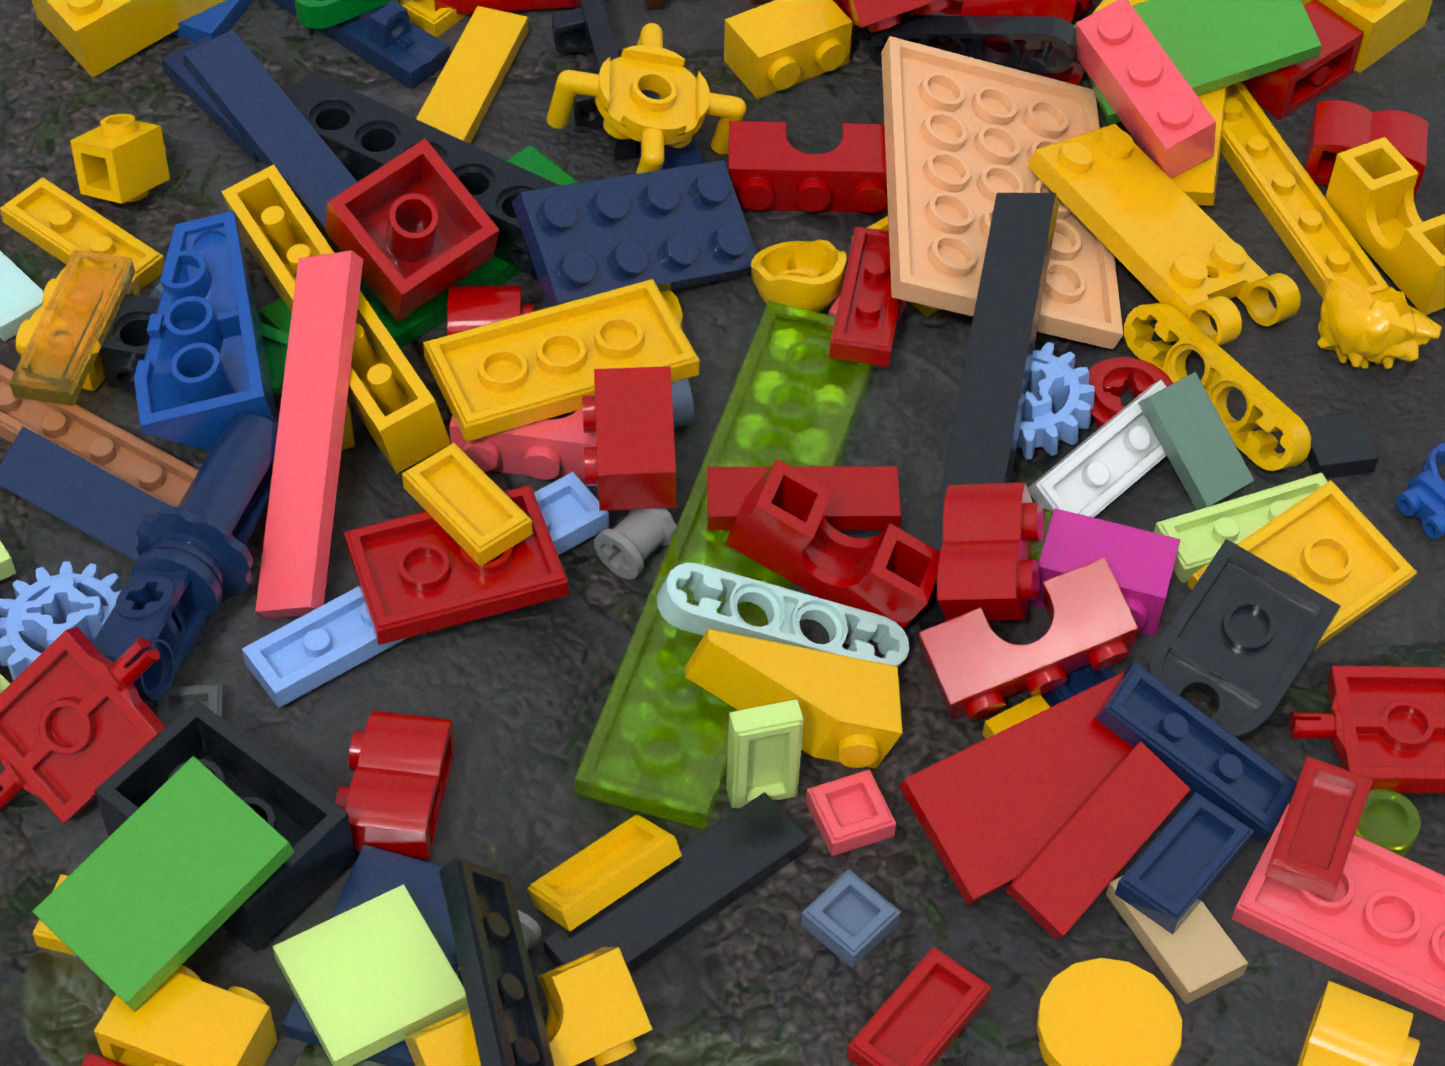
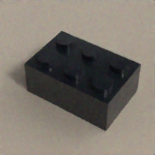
M197 700L96 788L94 792L107 834L110 837L194 756L282 835L295 852L222 924L225 929L254 952H257L355 859L349 817L346 811Z

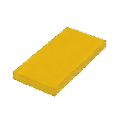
M653 279L423 342L424 358L465 442L583 409L582 395L595 394L594 369L671 366V383L699 375L700 360Z

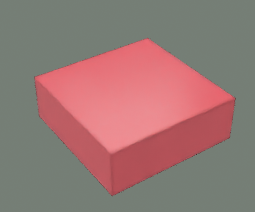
M870 769L807 789V806L831 857L895 837L896 822Z

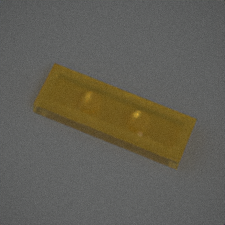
M74 249L9 382L14 398L74 406L135 275V268L131 257Z

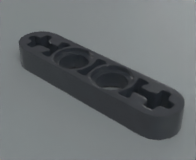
M899 15L900 23L890 28L873 32L868 42V53L871 59L880 67H882L881 52L889 36L937 49L941 48L935 44L933 38L944 36L954 40L959 47V50L952 53L1032 74H1055L1065 71L1072 64L1077 51L1076 28L1062 18L1048 16ZM988 37L1002 38L1010 44L1012 50L1009 52L995 51L987 45L985 39Z

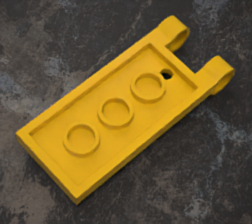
M1116 124L1035 149L1028 168L1053 193H1056L1061 202L1160 303H1168L1177 308L1218 346L1234 341L1241 333V315L1236 305L1230 300L1231 298L1237 297L1246 306L1251 318L1262 326L1274 325L1293 317L1298 312L1301 296L1296 283L1283 273H1275L1268 276L1247 255L1244 248L1234 242L1134 143L1131 136L1122 131ZM1269 290L1275 297L1277 309H1275L1269 299ZM1210 314L1216 322L1217 332L1211 324Z

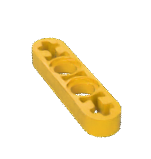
M1168 303L1144 304L1133 308L1127 315L1124 323V337L1127 346L1140 360L1147 361L1164 371L1173 383L1188 376L1185 369L1188 354L1192 350L1200 354L1205 365V372L1200 380L1236 447L1257 466L1269 471L1283 470L1300 465L1308 457L1311 449V435L1303 420L1177 308ZM1150 320H1157L1154 329L1149 324ZM1154 331L1163 340L1152 341ZM1172 341H1178L1174 345L1170 343ZM1233 387L1239 389L1244 394L1247 402L1245 415L1240 421L1233 418L1227 408V396ZM1258 425L1262 428V430L1252 431ZM1282 431L1283 435L1280 439V444L1286 449L1285 452L1277 453L1275 451L1278 440L1270 432Z

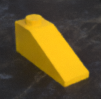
M712 629L706 631L685 666V677L737 710L797 699L804 718L801 750L815 758L840 762L844 766L851 768L868 767L876 769L903 734L898 666Z

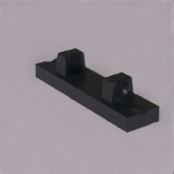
M575 0L573 10L552 15V37L556 52H585L590 73L599 74L602 64L609 57L610 61L619 57L603 0ZM577 94L572 109L576 126L603 125L604 118L596 106L595 97ZM607 133L615 161L637 158L636 140L631 138L617 139Z

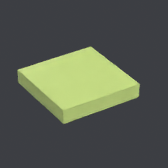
M404 884L272 946L280 969L333 1066H353L405 1040L403 1036L468 1008L463 985Z

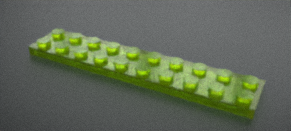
M768 301L574 779L575 794L706 829L727 772L729 712L739 710L685 677V666L703 636L670 625L662 617L657 607V595L670 571L677 565L687 562L706 565L793 590L794 583L725 545L731 530H708L707 467L771 466L776 459L789 466H838L874 365L829 358L830 341L836 317ZM683 588L682 591L687 595V603L697 606L698 602L693 598V591ZM719 596V598L717 599L718 601H721V604L717 609V613L719 614L723 604L726 601V599L721 596ZM752 602L737 604L738 613L746 623L758 627L768 625V618L764 610Z

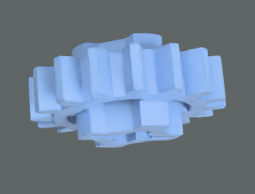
M1047 342L1040 351H1033L1017 447L1022 448L1025 459H1032L1035 448L1043 447L1051 456L1056 455L1058 440L1061 439L1066 443L1074 445L1078 442V429H1088L1090 426L1095 390L1094 386L1089 385V370L1087 367L1074 369L1075 354L1072 352L1063 354L1059 358L1054 356V343Z
M70 561L62 563L58 575L50 576L48 571L40 567L36 569L37 582L28 585L20 580H16L12 584L17 598L15 600L0 599L1 666L9 667L13 681L65 630L78 627L90 641L96 638L116 605L118 595L122 591L117 574L112 573L101 580L97 565L92 563L83 570L82 574H75Z

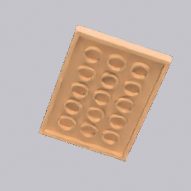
M889 36L881 56L892 298L973 317L996 194L1053 193L1028 168V164L1035 149L1100 129L1096 95L1094 90ZM1057 197L1059 209L1037 332L1114 350L1123 336L1115 257Z

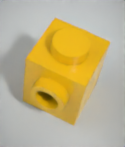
M115 114L103 118L100 121L101 126L70 140L80 194L123 204L147 197L149 194L148 190L170 180L166 148L160 125L137 121L135 116L131 114Z

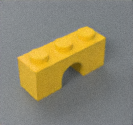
M1386 137L1338 153L1325 196L1329 204L1357 242L1420 312L1428 315L1444 309L1445 214L1424 222L1420 219L1413 195L1419 173Z
M602 947L537 976L548 1004V1018L545 1028L554 1066H575L590 1058L594 1059L596 1066L612 1063L636 1051L637 1047L633 1039L653 1030L619 947ZM465 1008L403 1036L415 1066H481L469 1008Z

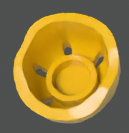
M821 239L778 243L761 250L751 260L752 280L761 298L772 309L793 316L811 315L830 306L840 294L845 276L846 252L839 251L829 241Z

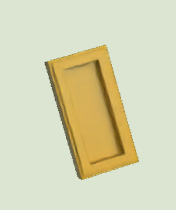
M455 443L450 444L402 473L403 488L480 567L533 534L532 520Z
M634 815L530 884L527 890L536 909L568 931H572L680 858L682 854L675 836L640 815Z

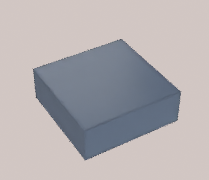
M848 869L801 913L800 925L853 969L899 925L901 911Z

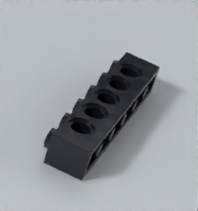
M312 71L286 94L357 182L423 139H426L499 228L494 256L514 265L524 273H531L537 276L512 201L520 192L561 185Z

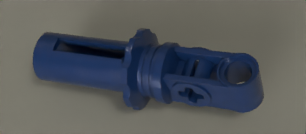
M241 414L231 418L178 506L164 507L159 513L147 514L136 530L138 536L136 549L139 558L131 570V580L118 595L116 605L96 638L91 642L104 657L113 662L121 657L135 643L138 637H143L153 644L147 651L156 648L159 651L160 659L154 662L133 682L142 700H160L167 695L176 672L187 653L195 645L198 633L205 621L215 614L221 602H225L229 597L241 596L253 579L250 572L253 559L246 544L268 507L278 425L267 418L253 414Z

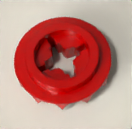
M1117 357L1095 364L1089 369V385L1094 386L1095 390L1094 407L1091 410V416L1095 418L1097 429L1124 408L1121 405V395L1125 394L1126 387L1131 388V395H1133L1134 400L1152 384L1162 380L1166 387L1173 384L1172 380L1157 366L1136 358Z

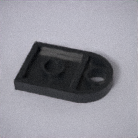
M1226 538L1156 644L1147 671L1180 696L1189 691H1200L1207 694L1213 700L1216 707V713L1210 718L1242 742L1259 732L1272 717L1341 606Z

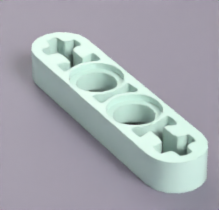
M687 562L677 565L670 571L657 595V607L662 617L670 625L702 636L705 635L708 629L898 666V668L907 658L909 652V641L904 630L895 621L885 616L698 563ZM683 588L693 591V598L698 602L697 606L687 603V595L682 591ZM719 596L726 599L720 614L717 613V609L721 604V601L717 600ZM752 602L764 610L768 618V625L758 627L746 623L738 613L737 604ZM809 619L819 622L826 628L830 642L816 644L809 641L803 635L799 621ZM869 640L878 643V652L885 655L883 658L874 655V646L867 643ZM844 641L845 644L850 645L848 649L842 647Z

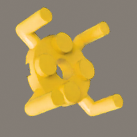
M648 23L643 26L637 45L623 49L621 56L610 61L609 57L602 64L599 74L575 70L562 71L556 81L546 120L551 127L563 129L569 123L576 95L595 97L596 106L604 118L603 127L608 134L617 139L631 138L641 142V158L636 174L661 170L664 163V145L673 148L687 146L691 142L693 135L702 126L705 115L720 117L711 141V148L718 154H728L729 121H743L746 104L739 97L711 93L706 79L699 71L697 77H695L689 70L683 67L685 58L663 48V31L661 27L656 23ZM641 91H654L659 94L661 99L649 98Z

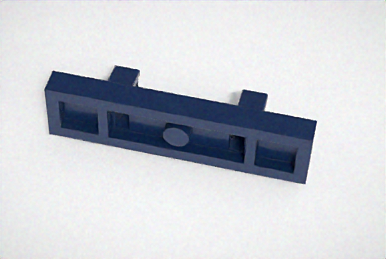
M271 0L297 17L294 0ZM393 0L386 6H381L332 27L317 29L412 90L442 69L450 57L449 45L411 23L408 10Z

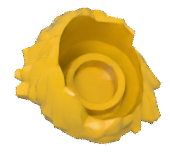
M1343 276L1335 277L1333 280L1327 278L1324 281L1323 301L1320 309L1321 321L1318 322L1320 338L1317 344L1320 349L1335 350L1341 363L1347 364V360H1349L1353 367L1359 368L1361 366L1362 369H1367L1370 361L1377 365L1383 364L1385 369H1390L1393 367L1395 358L1409 362L1414 361L1419 356V345H1426L1431 338L1439 339L1442 326L1419 310L1409 306L1404 292L1396 291L1391 287L1382 295L1372 296L1362 285H1358Z

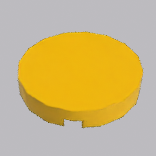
M1097 958L1074 963L1053 977L1040 999L1036 1022L1039 1037L1038 1045L1043 1060L1048 1066H1172L1178 1056L1181 1047L1182 1018L1173 995L1153 974L1130 962Z

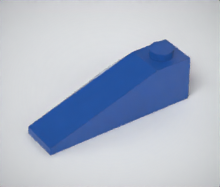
M230 211L175 224L160 279L163 291L157 314H151L147 327L150 340L144 360H138L134 375L139 422L144 434L211 451L226 424L234 416L241 414L258 415L273 421L277 425L279 418L235 212Z

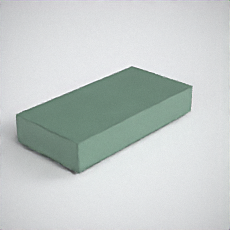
M1196 372L1138 402L1196 510L1210 507L1255 481Z

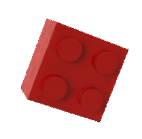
M423 139L327 202L325 232L341 252L352 250L363 259L361 277L396 321L399 322L447 290L449 286H453L493 259L499 228L430 143Z

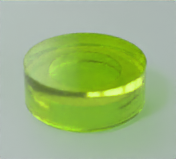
M1387 789L1370 790L1355 835L1400 856H1404L1413 847L1420 831V815L1414 804L1400 793Z

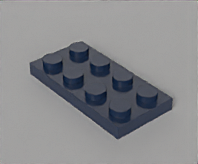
M724 160L520 192L512 201L548 308L651 279L654 280L659 291L662 292L752 275L751 260L757 254Z

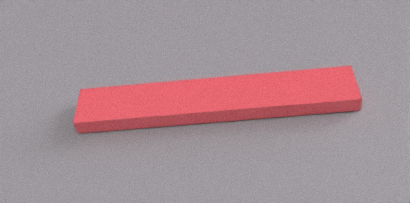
M352 250L298 259L255 608L256 613L267 619L304 616L324 605L363 259Z

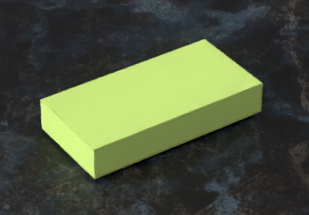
M797 699L729 712L726 790L732 808H741L764 792L773 801L795 797L798 794L804 718Z

